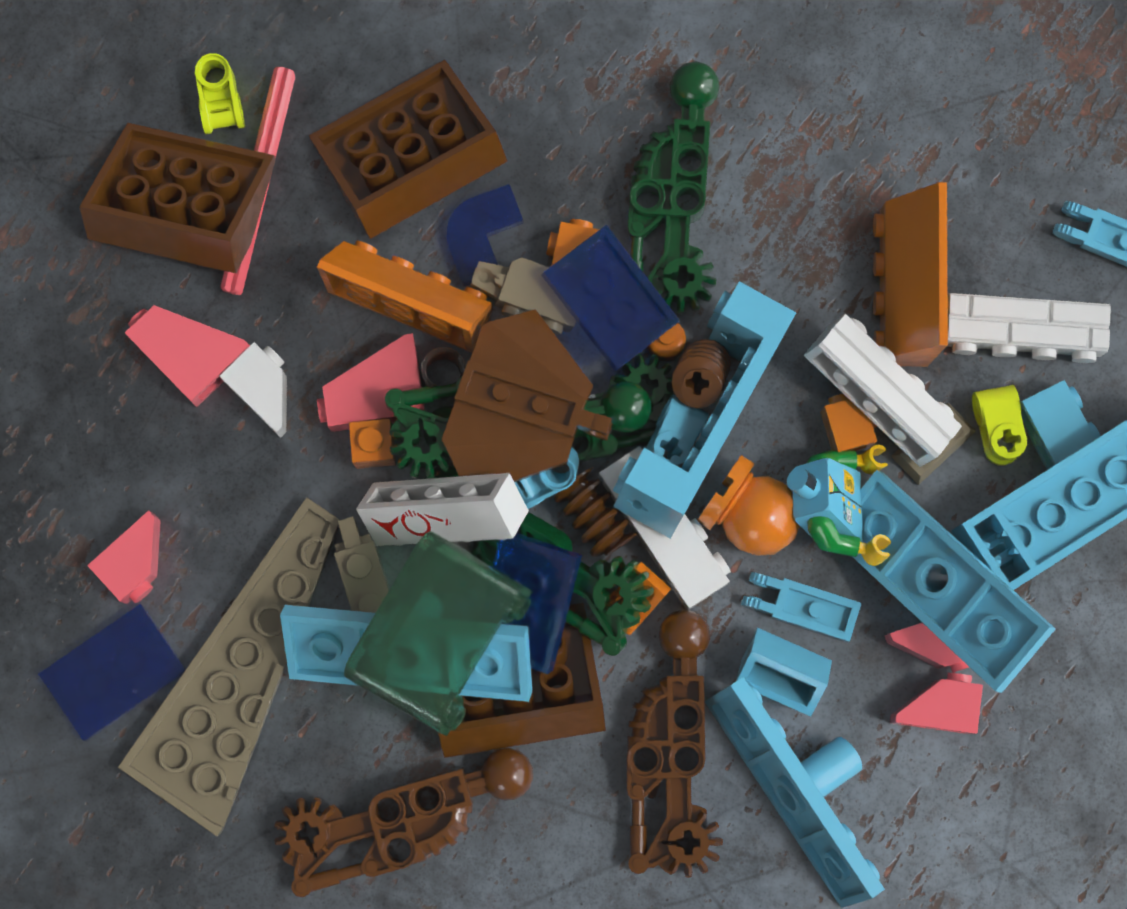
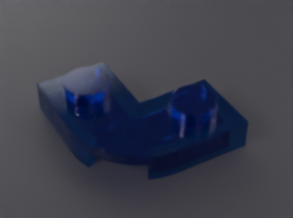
M510 184L464 201L455 209L449 219L447 226L448 247L463 287L471 284L472 276L479 261L498 265L488 237L524 224Z

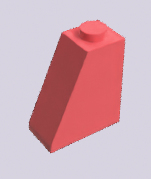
M155 305L148 311L142 309L136 313L128 323L130 328L125 332L136 346L196 407L224 382L220 375L250 346L244 339Z
M413 333L403 335L322 387L324 398L317 399L320 423L327 422L331 432L349 430V422L390 419L391 423H395L394 413L387 408L385 403L386 393L391 389L405 391L422 387ZM424 403L411 406L425 411Z

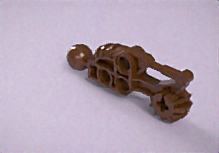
M683 609L674 611L665 617L660 625L658 635L660 646L668 656L673 658V676L659 679L660 684L648 689L644 687L641 691L644 695L638 703L634 702L632 707L636 709L633 721H628V727H632L631 736H627V791L632 799L630 858L628 864L630 870L636 874L644 873L648 868H654L659 865L665 872L672 875L678 870L680 862L685 863V877H692L691 864L697 862L699 870L704 874L708 872V868L702 858L706 856L715 862L720 858L716 852L708 849L709 845H723L721 837L708 838L707 835L719 828L718 823L714 821L703 828L701 825L707 817V810L691 803V777L700 773L705 764L704 676H697V658L709 646L711 634L709 625L701 615L695 611ZM684 705L694 708L698 716L695 726L686 730L679 728L674 721L675 711ZM686 746L692 747L698 754L697 765L687 771L678 768L674 760L676 752ZM642 747L651 748L657 754V764L648 771L640 770L634 764V754ZM663 779H666L667 816L647 851L646 825H644V798ZM686 830L692 832L693 838L700 839L699 845H693L692 852L685 853L682 845L661 843L662 840L676 841V839L683 838L684 831Z
M512 748L499 749L489 755L480 770L465 774L464 767L386 789L378 793L371 800L369 810L346 817L343 816L335 804L327 807L323 813L320 812L322 799L319 797L313 799L310 810H308L304 797L298 798L296 800L298 813L287 805L282 809V812L290 822L277 820L274 825L278 830L286 831V835H281L274 840L275 844L282 845L288 842L291 846L283 853L282 859L295 867V880L291 885L293 893L298 897H305L313 891L341 884L343 880L364 874L369 877H375L426 861L429 854L433 853L434 856L440 855L441 849L448 844L451 846L457 844V838L461 832L466 833L469 830L467 819L468 813H472L474 802L472 797L490 793L494 798L504 801L515 800L523 796L531 787L533 767L528 757L521 751ZM430 786L438 791L440 800L436 807L427 809L419 804L417 793L420 788ZM392 798L398 803L400 812L397 818L387 820L380 816L378 804L381 799ZM305 821H308L310 827H318L319 833L313 837L314 844L310 842L308 837H301L300 830L305 827ZM375 836V840L361 863L312 874L339 845ZM395 838L405 839L411 846L410 856L403 860L395 859L389 852L390 841Z

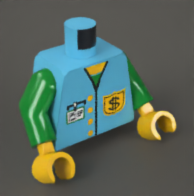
M874 445L862 454H857L855 450L842 452L837 450L824 451L811 456L806 464L796 466L788 475L787 486L793 491L794 519L813 538L819 549L852 557L862 554L864 561L871 566L881 564L890 556L889 553L880 551L891 544V540L887 536L879 534L868 543L863 542L860 472L856 470L857 467H860L863 472L871 475L876 470L880 471L886 467L888 463H878L873 457L885 452L886 448L884 446Z

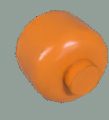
M663 319L651 325L646 337L647 350L651 355H657L658 360L670 361L677 358L684 350L686 335L679 323L674 320Z

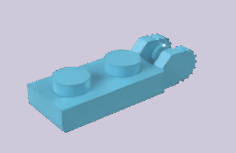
M1064 202L1061 209L1064 214L1078 221L1089 222L1090 224L1087 231L1083 232L1069 225L1057 223L1052 234L1069 243L1081 245L1080 248L1127 267V220L1101 209L1093 210L1075 202Z
M751 572L750 582L762 588L778 590V596L775 605L754 596H744L741 605L770 614L773 619L844 642H850L861 607L860 602L786 578L779 580L764 574Z

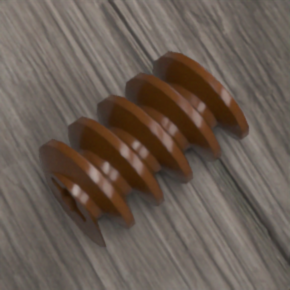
M710 339L696 340L686 347L672 377L673 392L686 406L693 408L708 407L716 402L721 395L731 366L730 355L726 348L717 341Z
M591 467L578 474L573 484L569 488L558 492L554 500L556 503L569 501L562 511L565 517L578 514L572 523V527L574 530L587 528L581 537L583 543L596 541L590 550L591 556H608L634 539L638 533H623V530L630 521L628 518L615 521L614 517L619 510L614 508V506H605V503L612 494L610 491L597 494L596 490L603 482L601 478L587 479V476L594 468Z

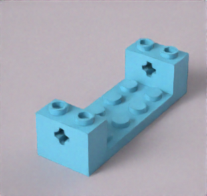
M740 281L732 294L724 291L706 327L713 330L709 339L723 345L729 355L741 363L682 468L644 448L637 460L629 457L613 488V491L619 494L614 508L670 539L796 315V312Z
M1127 420L951 530L952 534L1014 590L1127 518Z

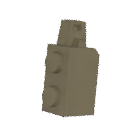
M521 257L512 261L509 267L479 261L472 276L470 286L495 299L494 306L502 308L501 314L506 317L536 309L552 332L556 335H561L562 331L569 333L574 328L590 282Z
M354 517L338 521L344 542L335 544L336 553L334 555L351 610L398 615L377 546L372 541L370 534L360 536Z

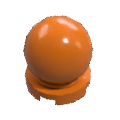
M740 455L722 482L728 489L723 496L715 493L697 521L709 530H711L715 523L718 525L722 524L727 539L741 551L755 556L774 555L796 538L800 525L793 516V492L784 482L770 476L753 477L754 474L750 470L755 463Z

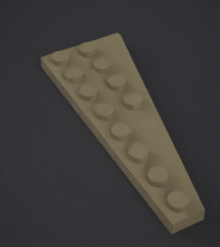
M307 497L118 766L123 772L216 836H219L224 830L287 665L280 614L284 605L309 607L339 528L338 521L340 520Z

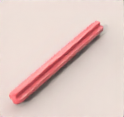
M275 67L273 70L254 151L275 155V158L295 80L294 71L291 69ZM267 191L251 245L237 273L224 271L221 289L228 294L241 295L243 293Z

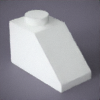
M254 342L220 377L281 438L286 433L287 376L280 368L285 362L269 346L262 350Z

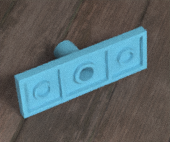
M876 470L860 489L863 542L868 543L879 534L887 536L891 540V544L880 551L887 552L890 556L877 566L867 564L862 554H857L853 558L993 690L1002 693L1056 628L888 476Z
M426 591L411 593L406 598L400 615L284 605L280 614L289 679L529 702L532 694L528 626L442 619L444 615L442 601L436 595Z
M744 677L704 701L840 907L843 908L872 899L885 890L879 881L880 875L874 864L868 859H864L856 847V838L853 832L845 824L840 823L824 799L826 795L862 770V761L855 748L846 739L836 737L800 763L785 740L786 734L783 727L777 720L769 716L762 705L763 701L759 691L752 684L747 683Z

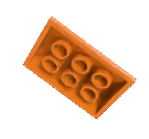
M938 182L885 201L880 214H874L873 236L880 237V252L874 253L873 274L874 276H880V291L874 292L873 313L874 315H880V331H874L873 341L878 346L889 349L894 354L896 363L899 366L928 367L948 345L947 182Z
M356 240L354 245L343 241L320 259L317 269L328 293L470 353H473L482 325L488 322L492 313V304L486 301L488 296L483 292L471 287H466L464 291L450 286V279L436 272L429 271L426 276L413 270L414 265L403 258L392 256V259L388 260L376 255L378 250L362 241Z

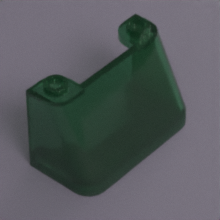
M430 531L415 546L351 653L344 669V676L440 734L447 736L450 730H455L461 724L465 716L466 709L463 708L464 699L459 694L502 622L509 624L514 619L519 621L524 617L531 603L529 597L533 591L444 537Z

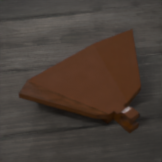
M536 309L490 321L482 325L470 361L468 360L455 396V403L442 437V442L459 476L510 473L515 483L567 464L577 429L606 441L612 427V418L584 410L593 389V384Z

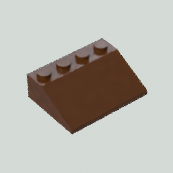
M446 60L437 63L309 135L311 142L370 239L508 162L496 130Z
M127 123L79 207L87 238L93 241L236 274L253 239L275 164V155Z
M584 603L566 605L567 609L584 619L587 618ZM535 611L474 621L528 626L532 694L529 702L433 693L438 734L444 758L606 731L603 703L591 639L581 634L579 629L557 617L549 620Z

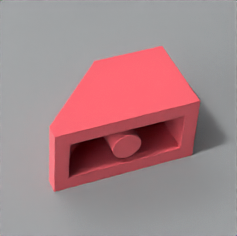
M149 510L87 565L111 593L124 604H128L131 600L136 604L145 598L153 589L150 583L157 578L161 520Z
M923 623L885 635L888 644L938 669L950 665L951 671L954 673L969 668L961 658Z
M948 673L947 679L935 680L891 714L890 723L963 734H977L983 685L972 683L971 675Z

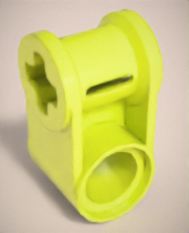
M209 53L202 56L195 66V76L199 93L200 116L205 134H212L213 129L234 125L239 129L245 128L244 114L240 96L237 92L235 76L228 61L217 53ZM221 68L225 70L224 77L219 82L209 83L206 81V75L211 69Z
M1009 385L973 392V413L979 426L984 453L987 459L998 466L1011 464L1025 451L1027 446V436L1016 387ZM1002 437L1005 443H1012L1013 447L1009 451H1007L1005 446H998L997 442Z

